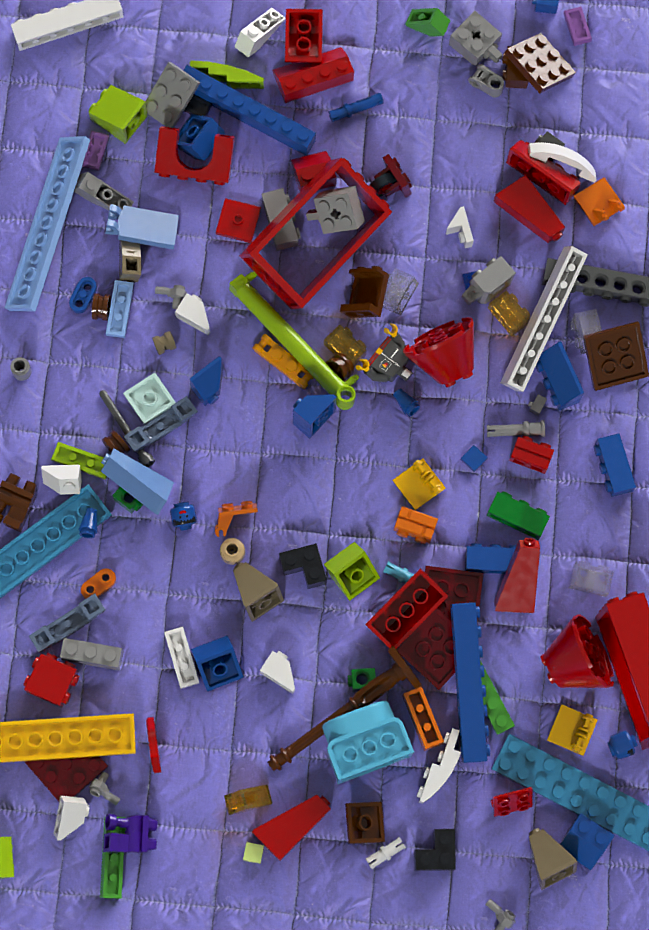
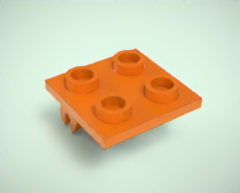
M605 177L573 196L593 226L598 225L602 221H607L612 215L625 210L624 204Z
M243 501L241 505L233 506V503L222 504V507L218 508V524L215 526L216 536L219 537L220 530L223 531V536H226L227 529L234 515L258 512L257 504L252 503V501Z

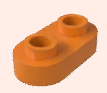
M108 568L97 572L81 586L82 596L87 599L91 595L96 594L99 598L115 585V573ZM104 575H109L108 581L102 580ZM89 587L94 588V591L92 593L87 592V589Z

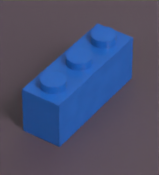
M620 433L597 439L593 448L595 455L600 458L599 468L601 474H604L606 478L604 482L606 491L610 492L611 497L633 492L636 485Z
M472 543L466 548L465 571L505 574L517 545L502 548L499 544L482 547V544Z

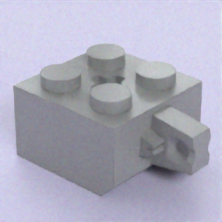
M476 11L450 35L449 45L472 65L477 66L483 58L487 59L489 57L495 63L502 58V53L497 49L502 33Z
M356 186L320 192L314 198L315 209H311L306 213L308 221L318 220L320 222L323 234L355 230L365 222Z
M502 256L498 259H491L483 271L479 269L472 275L473 279L469 282V288L462 294L463 300L468 305L475 301L487 304L511 284L516 272Z

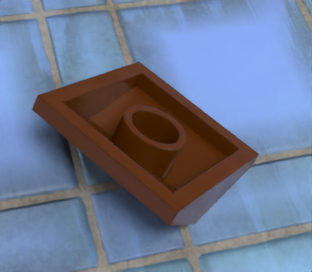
M382 802L345 803L348 844L385 842Z

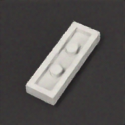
M180 627L164 632L180 688L183 689L200 684L184 628Z

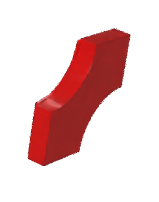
M154 717L146 719L152 768L154 773H161Z

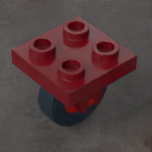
M389 154L384 156L383 161L386 168L374 176L375 180L369 186H372L377 191L376 195L378 197L383 195L388 197L401 190L405 198L412 194L410 190L412 185L405 172L402 174L401 166L395 157L392 159Z

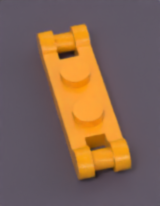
M264 333L260 338L261 341L258 344L256 343L252 349L299 387L305 389L308 386V382L314 379L312 375L289 352ZM266 345L271 347L268 352L264 350ZM301 372L305 374L302 378L298 377Z

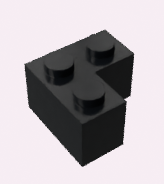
M317 543L279 553L284 576L303 571L307 589L326 585L327 579Z
M434 829V849L414 850V871L456 870L455 829Z

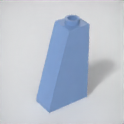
M114 448L110 454L106 453L101 462L104 464L101 472L158 515L169 497L174 482Z

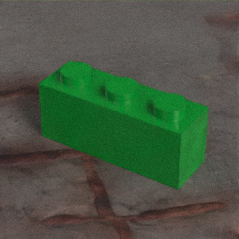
M504 491L501 493L497 492L486 515L537 540L540 539L550 518L545 510L540 508L534 509L529 506L528 502L524 500L517 501L512 498V495Z

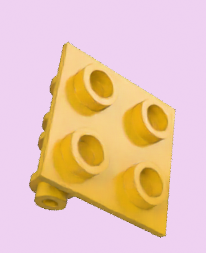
M423 458L416 460L410 468L392 480L414 510H417L446 489Z
M561 704L547 741L584 756L598 720L593 718V715L583 714Z

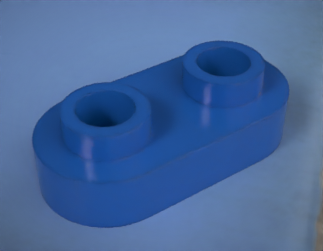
M84 277L78 282L69 300V305L73 312L83 313L88 309L97 291L94 279ZM86 286L91 287L88 291L84 290ZM78 302L83 303L81 307H77L76 304Z

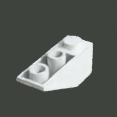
M270 8L240 31L235 48L249 58L263 46L286 18L273 8Z

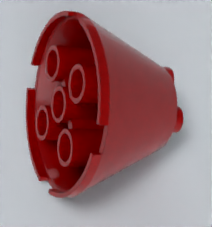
M471 317L461 318L462 322L455 323L453 320L427 331L415 338V344L411 347L409 344L403 349L404 355L439 384H444L445 387L453 386L456 384V380L460 378L467 379L473 375L472 370L474 369V322Z
M581 614L575 615L544 654L540 656L542 663L547 666L549 671L547 673L548 679L552 684L556 683L561 688H610L614 685V681L611 682V677L614 674L609 657L598 634L593 635L589 629L592 625Z

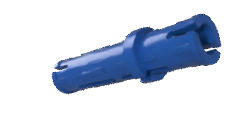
M377 93L354 103L343 104L340 108L328 111L330 120L335 122L345 117L350 118L358 112L384 104L381 93Z

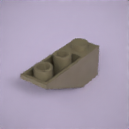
M119 240V281L138 282L141 276L140 244Z

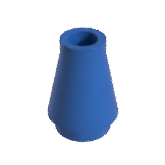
M402 388L393 394L403 413L409 417L420 409L419 402L404 392Z
M86 509L78 529L80 536L94 538L95 534L98 533V511L96 509Z

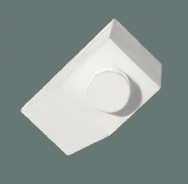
M186 293L175 311L176 318L209 335L210 327L202 299L194 294L191 296Z
M80 465L41 466L43 484L61 495L80 494L82 483Z
M272 651L260 669V673L293 694L295 686L290 663L287 660L288 657L280 651L277 653Z
M60 796L53 833L57 840L64 839L84 824L85 817H88L89 805H87L84 798Z

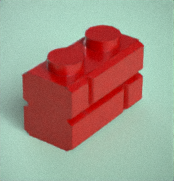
M528 436L518 437L509 461L545 474L554 449H551V446L547 443L541 442L537 444Z

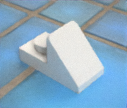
M463 206L459 208L449 224L446 235L458 232L459 241L464 243L466 249L473 246L474 240Z

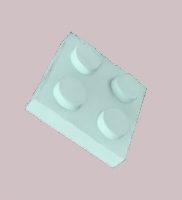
M156 373L148 376L123 393L144 425L169 410L176 403Z

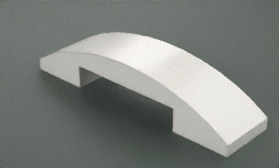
M529 143L528 153L530 157L545 163L549 157L577 168L579 177L594 183L596 182L595 169L577 152L551 143Z

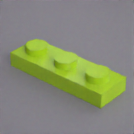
M60 442L57 443L51 458L53 462L62 465H80L82 472L105 480L107 478L101 472L104 466L101 462L104 457Z

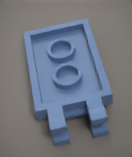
M110 204L105 234L119 235L118 240L174 250L179 215L123 205L122 210L117 205Z

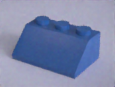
M558 342L542 352L536 364V369L544 377L542 381L546 390L549 389L552 395L550 399L553 406H557L558 411L579 403L584 391L562 342Z
M334 394L308 395L303 400L301 398L298 399L293 405V425L310 439L335 413L337 397Z

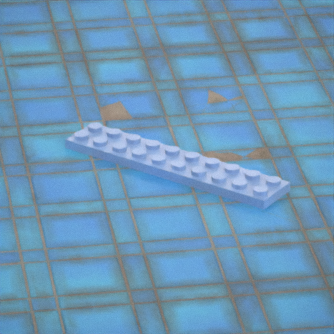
M86 136L59 138L5 305V309L9 311H36L88 150L90 139Z

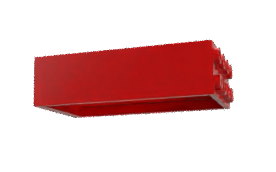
M341 157L330 160L239 255L290 309H302L392 213L389 209V204L376 195L377 191L364 182V177L360 173L355 172L351 168V163L345 158ZM336 172L349 187L356 186L358 197L375 215L314 280L298 294L259 252Z
M637 591L626 594V597L621 600L618 597L608 600L601 607L602 609L599 610L595 619L641 748L645 750L649 748V605L644 592L638 594Z

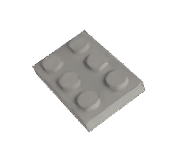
M168 62L146 100L147 114L164 126L174 128L200 82L172 62Z

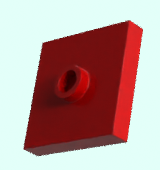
M225 198L215 232L216 235L252 243L261 207Z

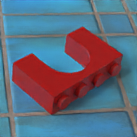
M165 126L159 128L154 173H159L160 177L175 175L177 179L188 180V177L196 178V182L202 183L210 180L214 181L216 185H225V183L230 181L235 136L216 134L213 156L210 163L202 168H191L185 165L178 155L180 129Z

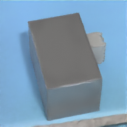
M538 394L534 403L529 402L528 406L531 407L529 411L539 416L547 398Z

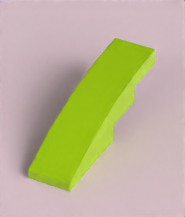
M190 60L191 67L219 82H227V86L233 89H264V78L246 70L214 62Z

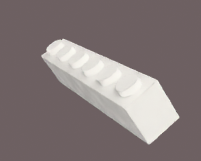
M84 0L78 3H69L62 8H53L44 14H35L25 20L19 19L11 24L19 51L123 18L124 16L119 0Z

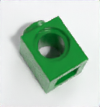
M119 487L112 495L113 499L131 514L134 510L137 512L143 504L136 498L130 503L124 501L125 497L130 494Z
M375 668L351 670V675H348V687H352V692H358L366 685L357 683L356 678L358 676H365L367 678L366 684L376 678Z

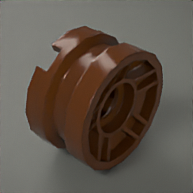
M99 293L94 294L92 303L93 320L102 318L103 321H108L111 303L109 294L100 296Z
M338 353L325 363L345 381L353 375L354 366L350 359L347 360L345 358L346 355Z
M114 430L109 433L110 436L102 439L103 444L110 452H112L113 448L121 453H128L130 451L126 442Z

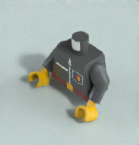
M390 323L392 326L391 332L388 328H384V332L391 336H387L369 360L359 359L363 366L356 365V369L363 370L364 374L377 382H393L397 376L408 381L413 372L405 367L409 361V358L403 353L406 345L398 333V327Z

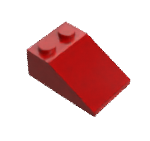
M286 9L285 62L322 63L323 9Z

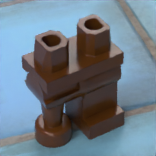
M10 473L6 481L2 480L0 484V523L3 520L5 526L21 532L36 499L34 494L37 485L27 480L24 488L21 489L17 487L21 478ZM6 505H8L11 508L7 516H5L4 518L2 512Z

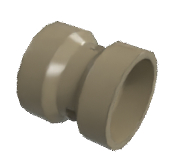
M170 331L165 332L161 337H152L159 355L165 353V350L177 348Z

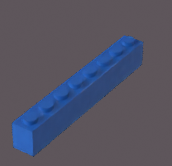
M186 65L183 71L200 82L194 93L195 95L212 103L213 107L306 156L308 155L316 141V132Z
M476 602L450 604L461 760L463 763L487 761V756H490V746L486 744L489 729L484 721V717H487V706L483 705V697H486L485 685H482L481 677H484V666L480 665V657H483L482 645L479 646L478 640L482 636L481 626H477V618H480V608L476 606Z

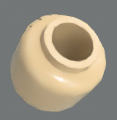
M237 538L226 539L220 546L222 560L230 565L240 563L245 557L244 544Z

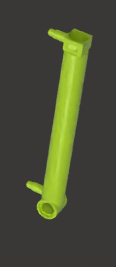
M254 271L245 277L240 274L229 283V290L254 314L329 394H334L337 397L336 405L342 410L352 408L356 392L351 386L356 383L359 376L355 374L344 382L250 284L257 276ZM346 395L349 396L350 399L345 400L341 396Z

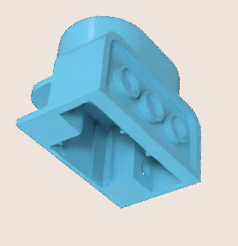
M380 701L333 718L322 725L328 743L327 755L336 776L337 784L410 758L414 753L404 724L399 718L394 717L388 701Z

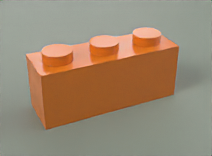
M422 686L403 693V700L423 750L426 751L444 743Z

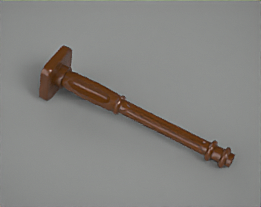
M394 646L388 649V653L395 661L391 665L392 668L371 680L355 693L353 697H350L345 705L285 749L281 747L277 755H270V760L267 763L273 771L277 769L281 771L282 765L286 762L292 763L293 757L324 735L322 725L327 721L371 704L400 680L403 681L407 678L415 689L422 685Z

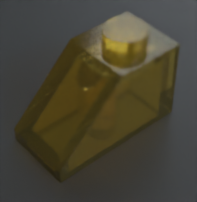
M268 785L241 789L224 796L229 815L273 804Z

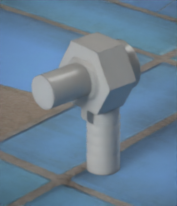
M174 285V288L171 289L155 287V294H165L173 298V309L178 308L181 300H183L187 293L185 287L181 285Z
M102 772L98 779H94L91 782L89 792L95 797H100L101 795L114 805H117L120 798L109 792L108 786L105 784L109 775L106 772Z
M488 900L486 906L496 913L497 920L499 921L494 930H504L506 927L511 928L516 922V916L509 910L503 911L493 900Z

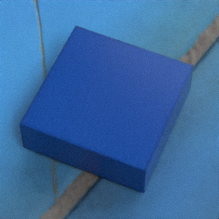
M473 445L460 460L475 472L488 457Z

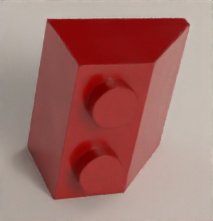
M327 151L291 159L299 191L331 160ZM334 173L319 190L336 186V174Z

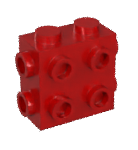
M47 653V655L41 654L39 658H35L32 664L34 669L31 676L27 675L23 686H25L24 690L62 708L63 704L67 705L69 702L71 687H75L79 680L78 670L75 669L76 665L68 661L61 663L57 661L58 657Z

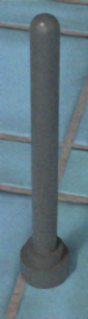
M101 390L99 392L100 397L124 434L126 435L131 432V429L107 392ZM144 449L136 452L139 456L138 462L142 465L150 467L155 463L153 456L145 452Z

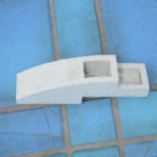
M452 728L450 733L446 732L444 738L446 747L444 751L440 750L437 759L440 765L432 763L431 767H426L423 776L426 782L424 786L420 785L417 797L420 798L419 803L423 804L430 799L453 772L461 754L460 751L454 750L459 730Z

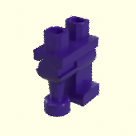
M107 814L105 817V829L115 830L116 827L125 828V834H104L103 852L144 853L149 850H155L157 841L156 839L148 838V831H156L158 821L149 818L148 815L117 818L115 814Z

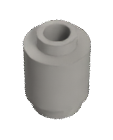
M16 358L10 365L12 374L17 380L24 381L31 376L32 370L25 358Z

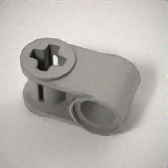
M479 64L477 71L468 79V82L473 87L480 89L491 97H499L503 92V78L484 65ZM497 84L499 87L493 88L491 85Z

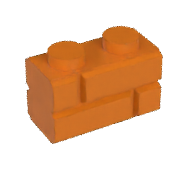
M402 506L394 531L397 532L398 536L404 538L408 536L414 537L418 543H430L438 518Z

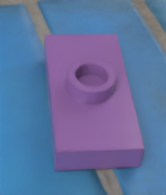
M582 7L565 10L563 14L573 45L591 42L592 37Z
M91 130L90 142L82 167L100 170L110 138L109 135Z

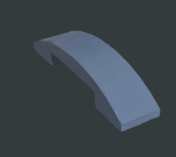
M186 396L173 404L169 410L144 426L135 428L124 435L123 438L133 452H137L171 433L198 411Z
M93 594L79 603V606L48 626H43L29 635V638L40 653L87 625L103 613L105 608L96 594Z

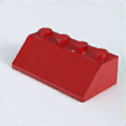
M341 47L322 53V63L295 62L272 70L284 103L354 81L353 67L348 55Z
M520 140L514 144L509 150L506 163L522 175H526L529 180L566 206L580 187L581 182L573 174H568L560 164L553 163L549 158L545 163L530 157L528 153L529 142Z
M420 568L365 625L388 648L394 646L397 649L448 595Z

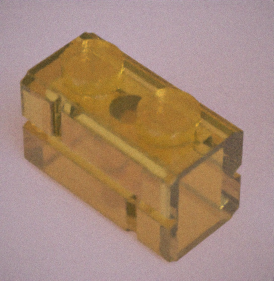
M505 291L489 303L488 309L511 337L527 326L530 320V313L526 308H521L518 305V299L513 293L509 294L508 291Z
M339 325L324 339V345L334 355L338 353L346 355L345 358L347 360L350 359L353 366H356L360 362L359 359H363L366 356L367 347L361 340L357 341L352 336L353 333L348 327L343 328Z

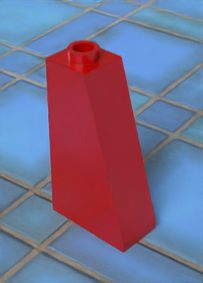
M526 175L495 194L494 202L547 243L552 240L555 242L563 236L562 233L565 226Z
M525 538L518 541L494 600L495 611L534 613L540 556L539 541L533 538Z
M315 795L255 828L252 833L281 861L331 810L329 807L331 803L323 795L321 797Z

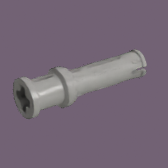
M541 420L534 423L525 421L523 424L487 425V431H491L487 432V437L517 435L528 437L541 435L545 437V422Z

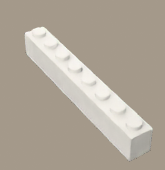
M573 246L563 248L503 375L501 384L515 391L524 392L588 254Z

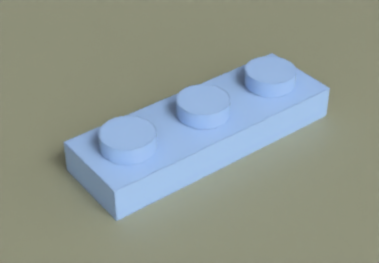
M115 280L106 336L125 338L134 288L133 282Z

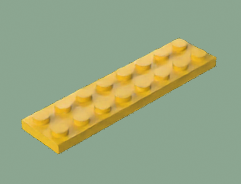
M134 713L0 722V763L136 754Z

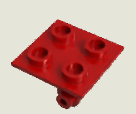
M532 787L493 796V799L490 801L492 807H494V817L499 815L506 816L515 811H526L532 807Z

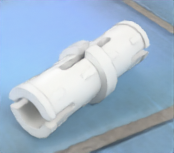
M399 837L387 846H381L379 851L365 858L367 863L375 860L369 864L371 869H374V867L385 860L389 861L391 856L406 848L403 843L400 844L402 840Z

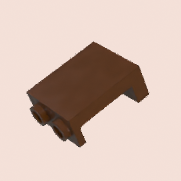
M379 266L349 269V274L354 276L349 304H341L340 312L350 318L381 317L389 274Z

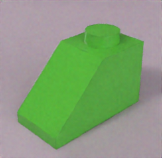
M438 8L412 9L405 25L428 36H444L451 20Z

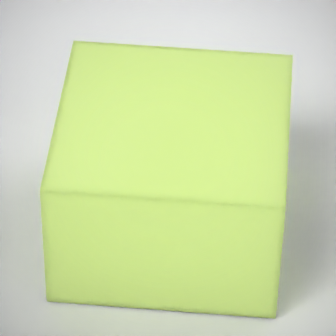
M246 842L243 861L261 864L264 845Z

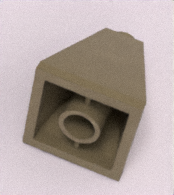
M241 562L234 567L233 573L240 595L252 622L284 601L278 584L247 562Z
M536 828L529 833L530 848L541 890L577 872L576 859L544 829Z

